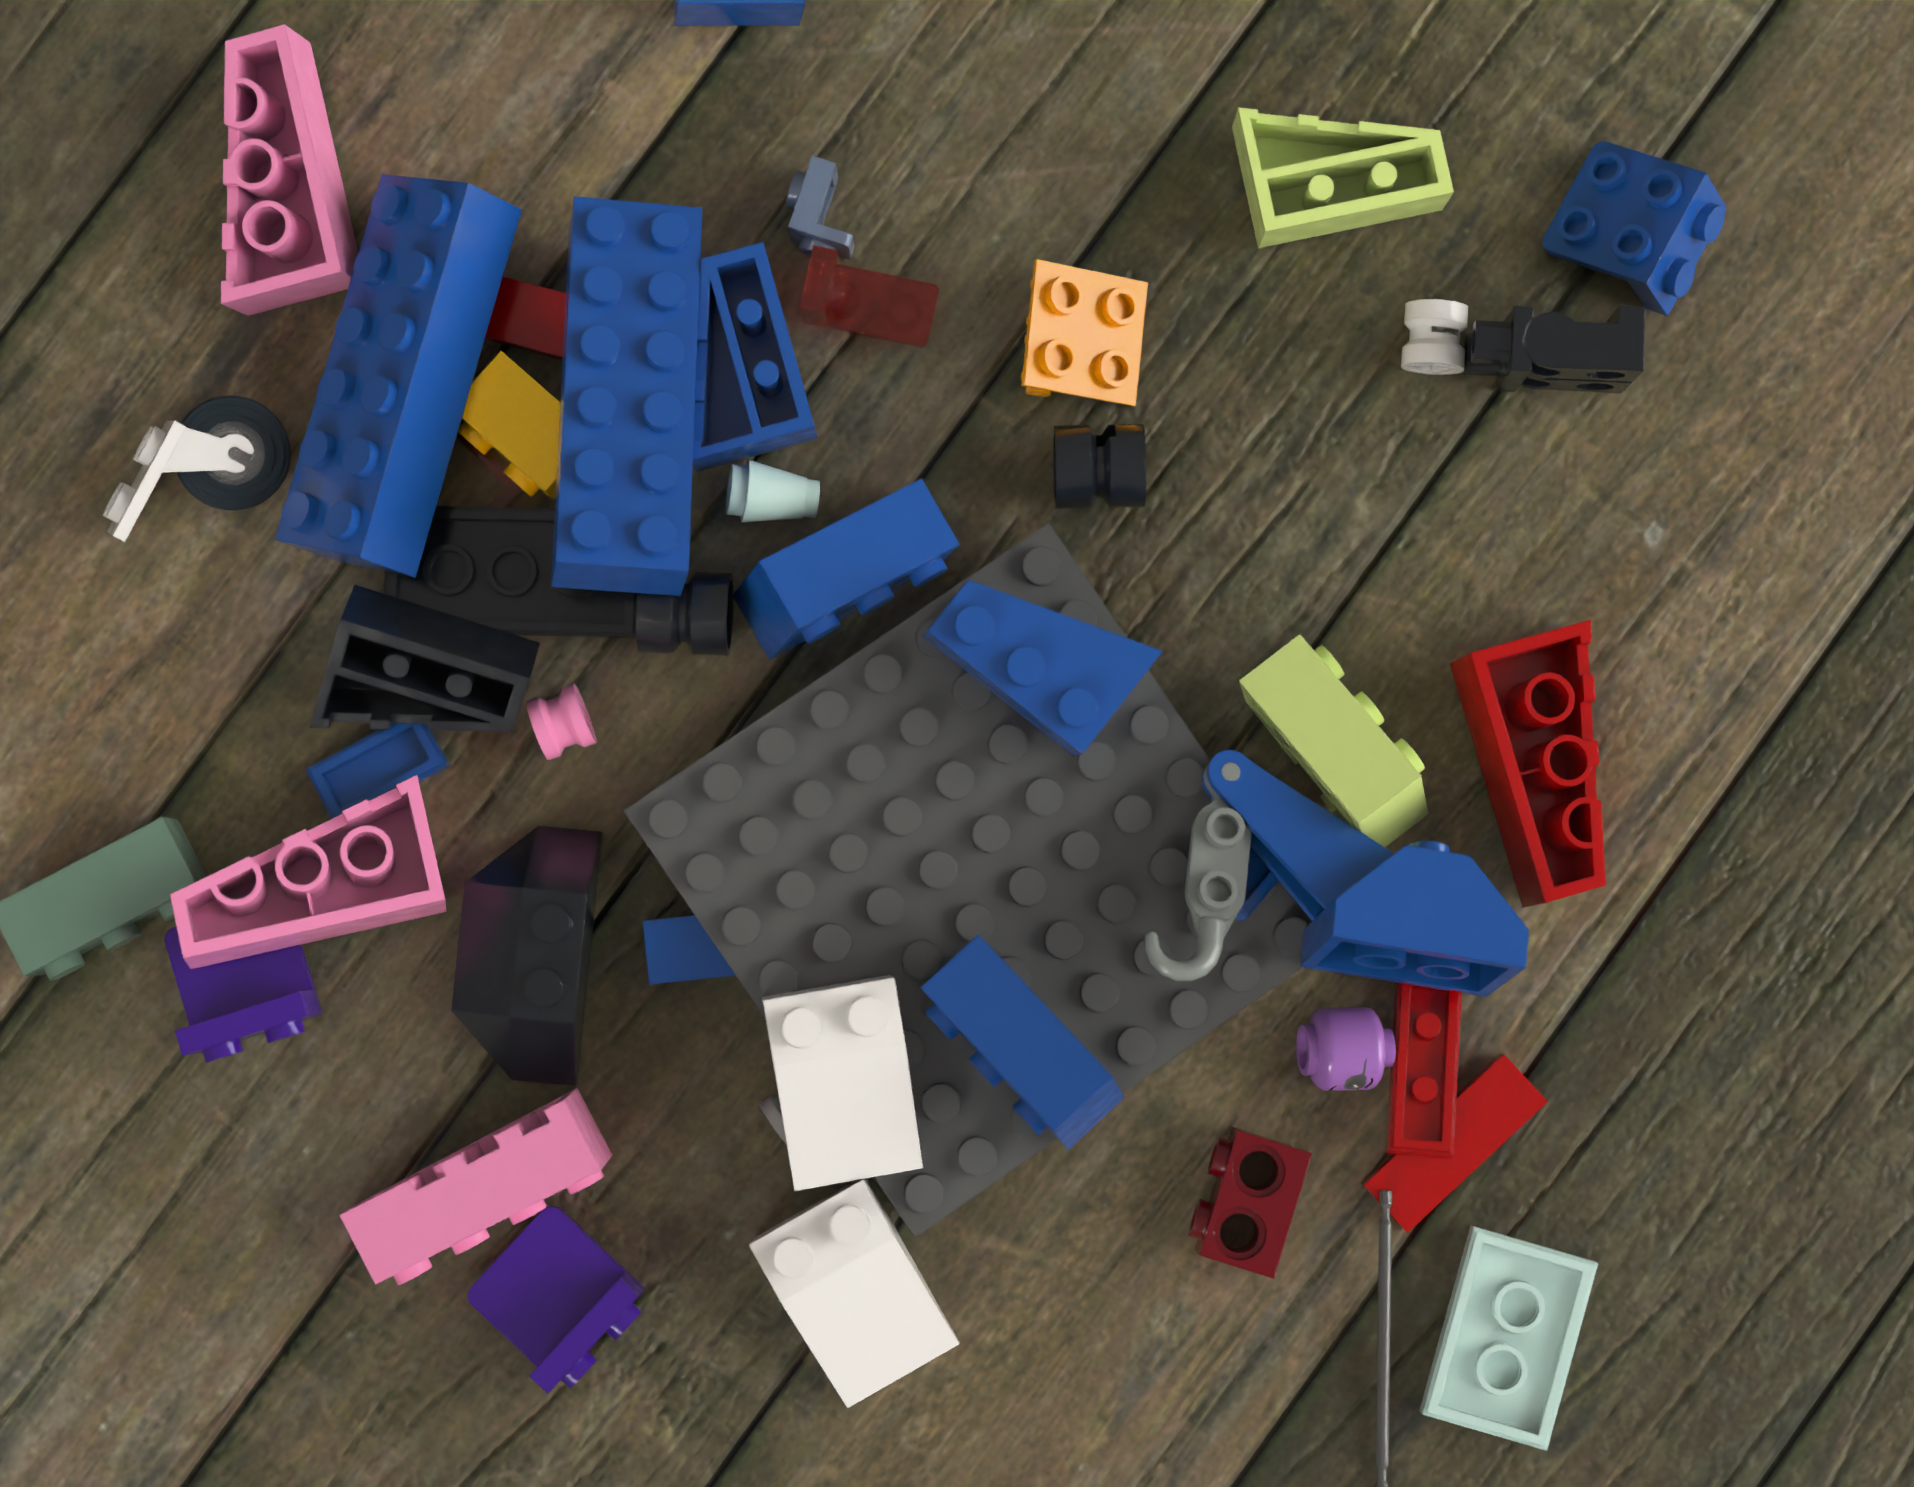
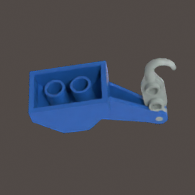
M1224 750L1217 753L1203 771L1202 786L1212 801L1211 804L1205 806L1198 813L1191 829L1185 900L1197 934L1196 951L1186 961L1171 960L1160 949L1158 935L1155 932L1151 931L1145 935V952L1151 965L1161 975L1174 981H1193L1206 976L1217 964L1223 948V939L1244 904L1250 846L1312 920L1303 930L1300 967L1439 990H1456L1464 994L1487 997L1526 968L1529 929L1471 856L1450 853L1448 845L1436 841H1415L1410 846L1406 845L1394 854L1272 776L1242 753L1234 750Z

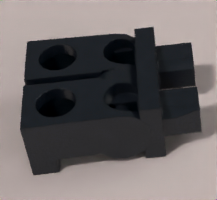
M1514 306L1504 321L1476 320L1473 324L1472 333H1467L1464 342L1465 363L1463 374L1497 376L1496 391L1515 392L1522 385L1523 387L1542 390L1623 393L1644 371L1646 307L1619 306L1605 323L1574 322L1567 315L1554 311L1542 313L1533 319L1534 307Z

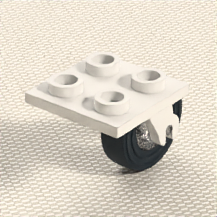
M229 395L211 398L198 404L186 414L181 423L166 421L162 429L150 426L133 457V460L142 464L132 486L122 482L119 483L103 513V516L112 520L107 532L124 542L126 541L162 472H176L179 480L192 496L202 503L217 509L244 510L263 503L279 489L289 469L290 444L282 423L272 411L261 403L246 397Z

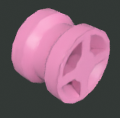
M575 684L563 687L559 696L547 701L539 697L526 701L533 730L547 760L560 757L564 748L574 744L587 747L597 743L591 719Z

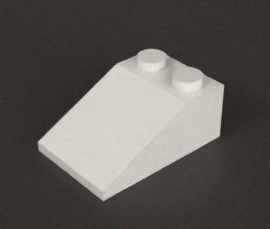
M886 975L762 997L794 1191L923 1168L905 1038L894 977Z
M867 1178L855 1180L756 1236L749 1244L781 1304L847 1408L959 1345L957 1337Z

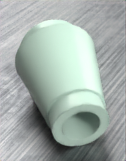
M749 459L746 465L731 464L726 494V515L740 516L741 523L801 519L803 517L816 518L820 495V481L807 479V477Z

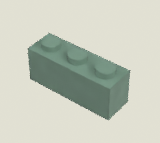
M160 817L1 900L0 930L24 976L46 974L49 981H53L86 964L82 957L84 953L104 944L107 951H111L140 937L143 933L139 925L159 914H161L164 921L174 919L170 894L207 877L179 820Z

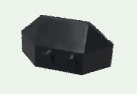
M537 826L464 883L451 1011L512 1080L577 1086L603 832Z

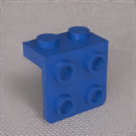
M1599 142L1593 146L1547 229L1542 244L1548 254L1553 257L1627 281L1646 309L1668 316L1676 300L1684 296L1691 287L1695 276V265L1707 243L1713 242L1719 235L1724 224L1727 207L1707 173L1613 143Z

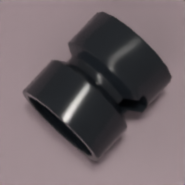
M1089 425L1054 426L1053 468L1055 509L1091 508L1096 498H1103L1109 508L1145 507L1146 443L1144 425H1108L1102 435H1096Z
M696 572L689 581V584L684 585L681 596L637 593L636 641L638 651L643 653L674 652L681 642H686L694 655L729 656L732 641L734 604L732 574Z

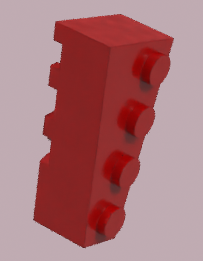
M1591 620L1472 652L1449 663L1522 908L1548 903L1606 886L1602 804L1600 800H1597L1595 767L1599 766L1598 740H1594L1592 719V702L1596 701L1594 674L1590 675L1588 644L1592 643Z

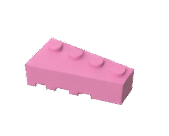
M285 24L225 41L224 124L228 126V159H223V184L227 186V223H222V250L226 251V281H221V304L250 316L347 290L353 274L354 261L358 255V248L311 43Z
M575 1088L362 1200L339 1216L375 1285L392 1276L396 1283L401 1285L431 1269L433 1266L429 1257L449 1247L452 1248L455 1255H458L488 1239L490 1235L486 1228L508 1217L512 1225H515L545 1209L547 1205L544 1199L566 1188L571 1195L599 1181L604 1177L601 1170L613 1155L578 1088Z

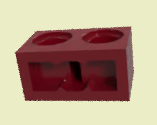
M1232 1127L1228 1140L1218 1137L1207 1174L1217 1177L1210 1201L1198 1200L1188 1236L1198 1239L1195 1247L1196 1252L1200 1256L1274 1279L1312 1153L1305 1149ZM1251 1152H1266L1273 1162V1172L1270 1179L1260 1186L1253 1187L1244 1184L1239 1174V1167L1243 1158ZM1234 1214L1248 1215L1254 1223L1252 1239L1248 1244L1240 1248H1231L1224 1245L1220 1237V1229L1223 1222Z

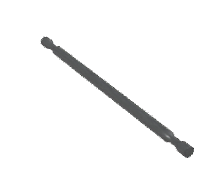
M1380 1189L1381 1220L1379 1222L1376 1413V1466L1378 1468V1481L1376 1487H1389L1386 1477L1389 1465L1392 1257L1390 1207L1392 1205V1190Z

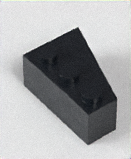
M354 585L339 622L309 728H330L332 722L370 723V729H391L393 723L431 724V730L513 732L540 643Z

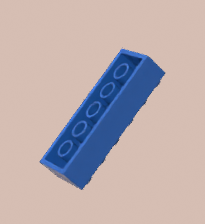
M381 175L377 192L372 200L371 212L360 250L354 261L353 274L341 315L336 323L335 335L325 370L318 384V394L305 438L300 446L299 459L287 499L282 508V517L275 540L331 560L416 578L522 210L466 182Z
M574 196L568 238L551 587L681 596L689 572L702 208Z

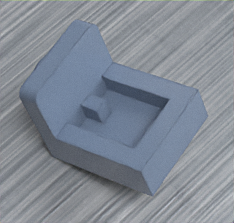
M811 156L806 173L795 172L786 199V207L793 209L788 225L791 241L799 244L798 251L822 262L833 263L836 256L851 259L855 248L853 235L823 225L839 179L836 163Z

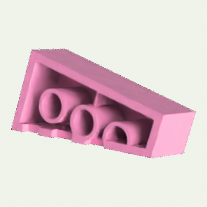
M416 775L397 784L395 789L370 801L366 799L342 811L343 814L308 831L304 829L282 840L283 843L252 858H244L170 894L183 958L190 969L447 912L418 776Z

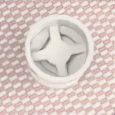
M1420 299L1405 303L1404 325L1410 330L1409 342L1402 347L1401 368L1414 373L1434 375L1463 372L1465 349L1460 345V333L1467 328L1468 306L1464 303L1440 299Z

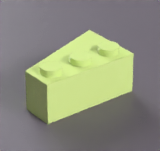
M1240 107L1237 109L1232 131L1258 248L1441 211L1454 193L1440 130L1359 121L1358 124L1319 120V116L1299 114L1298 117L1258 113V109Z
M1299 634L1239 680L1245 700L1295 765L1298 763L1324 793L1320 798L1329 810L1334 812L1337 809L1352 827L1383 847H1387L1429 814L1420 775L1425 770V766L1417 753L1404 739L1401 738L1396 743H1393L1379 727L1385 720L1378 708L1365 693L1360 691L1353 696L1339 679L1345 674L1333 655L1323 645L1313 650Z

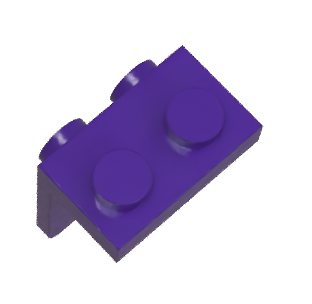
M177 926L167 931L164 942L189 1022L188 1027L175 1030L182 1056L203 1053L205 1063L220 1060L244 1052L241 1040L265 1033L267 1043L290 1038L306 1032L303 1024L304 1020L323 1015L302 944L190 969L183 958Z
M549 1206L540 1212L472 1285L468 1291V1301L537 1367L529 1377L549 1394L560 1381L571 1389L597 1361L588 1350L606 1332L611 1338L616 1340L640 1315L642 1311L633 1302L645 1290V1287L560 1207Z

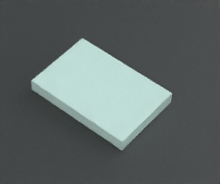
M1470 1225L1419 1412L1429 1417L1547 1451L1598 1263L1590 1259Z

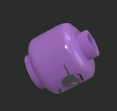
M1320 1008L1313 1012L1308 1024L1300 1025L1298 1028L1296 1055L1301 1074L1310 1076L1314 1085L1320 1090H1370L1375 1088L1380 1082L1384 1068L1394 1065L1396 1045L1393 1031L1390 1028L1382 1027L1378 1015L1371 1008Z

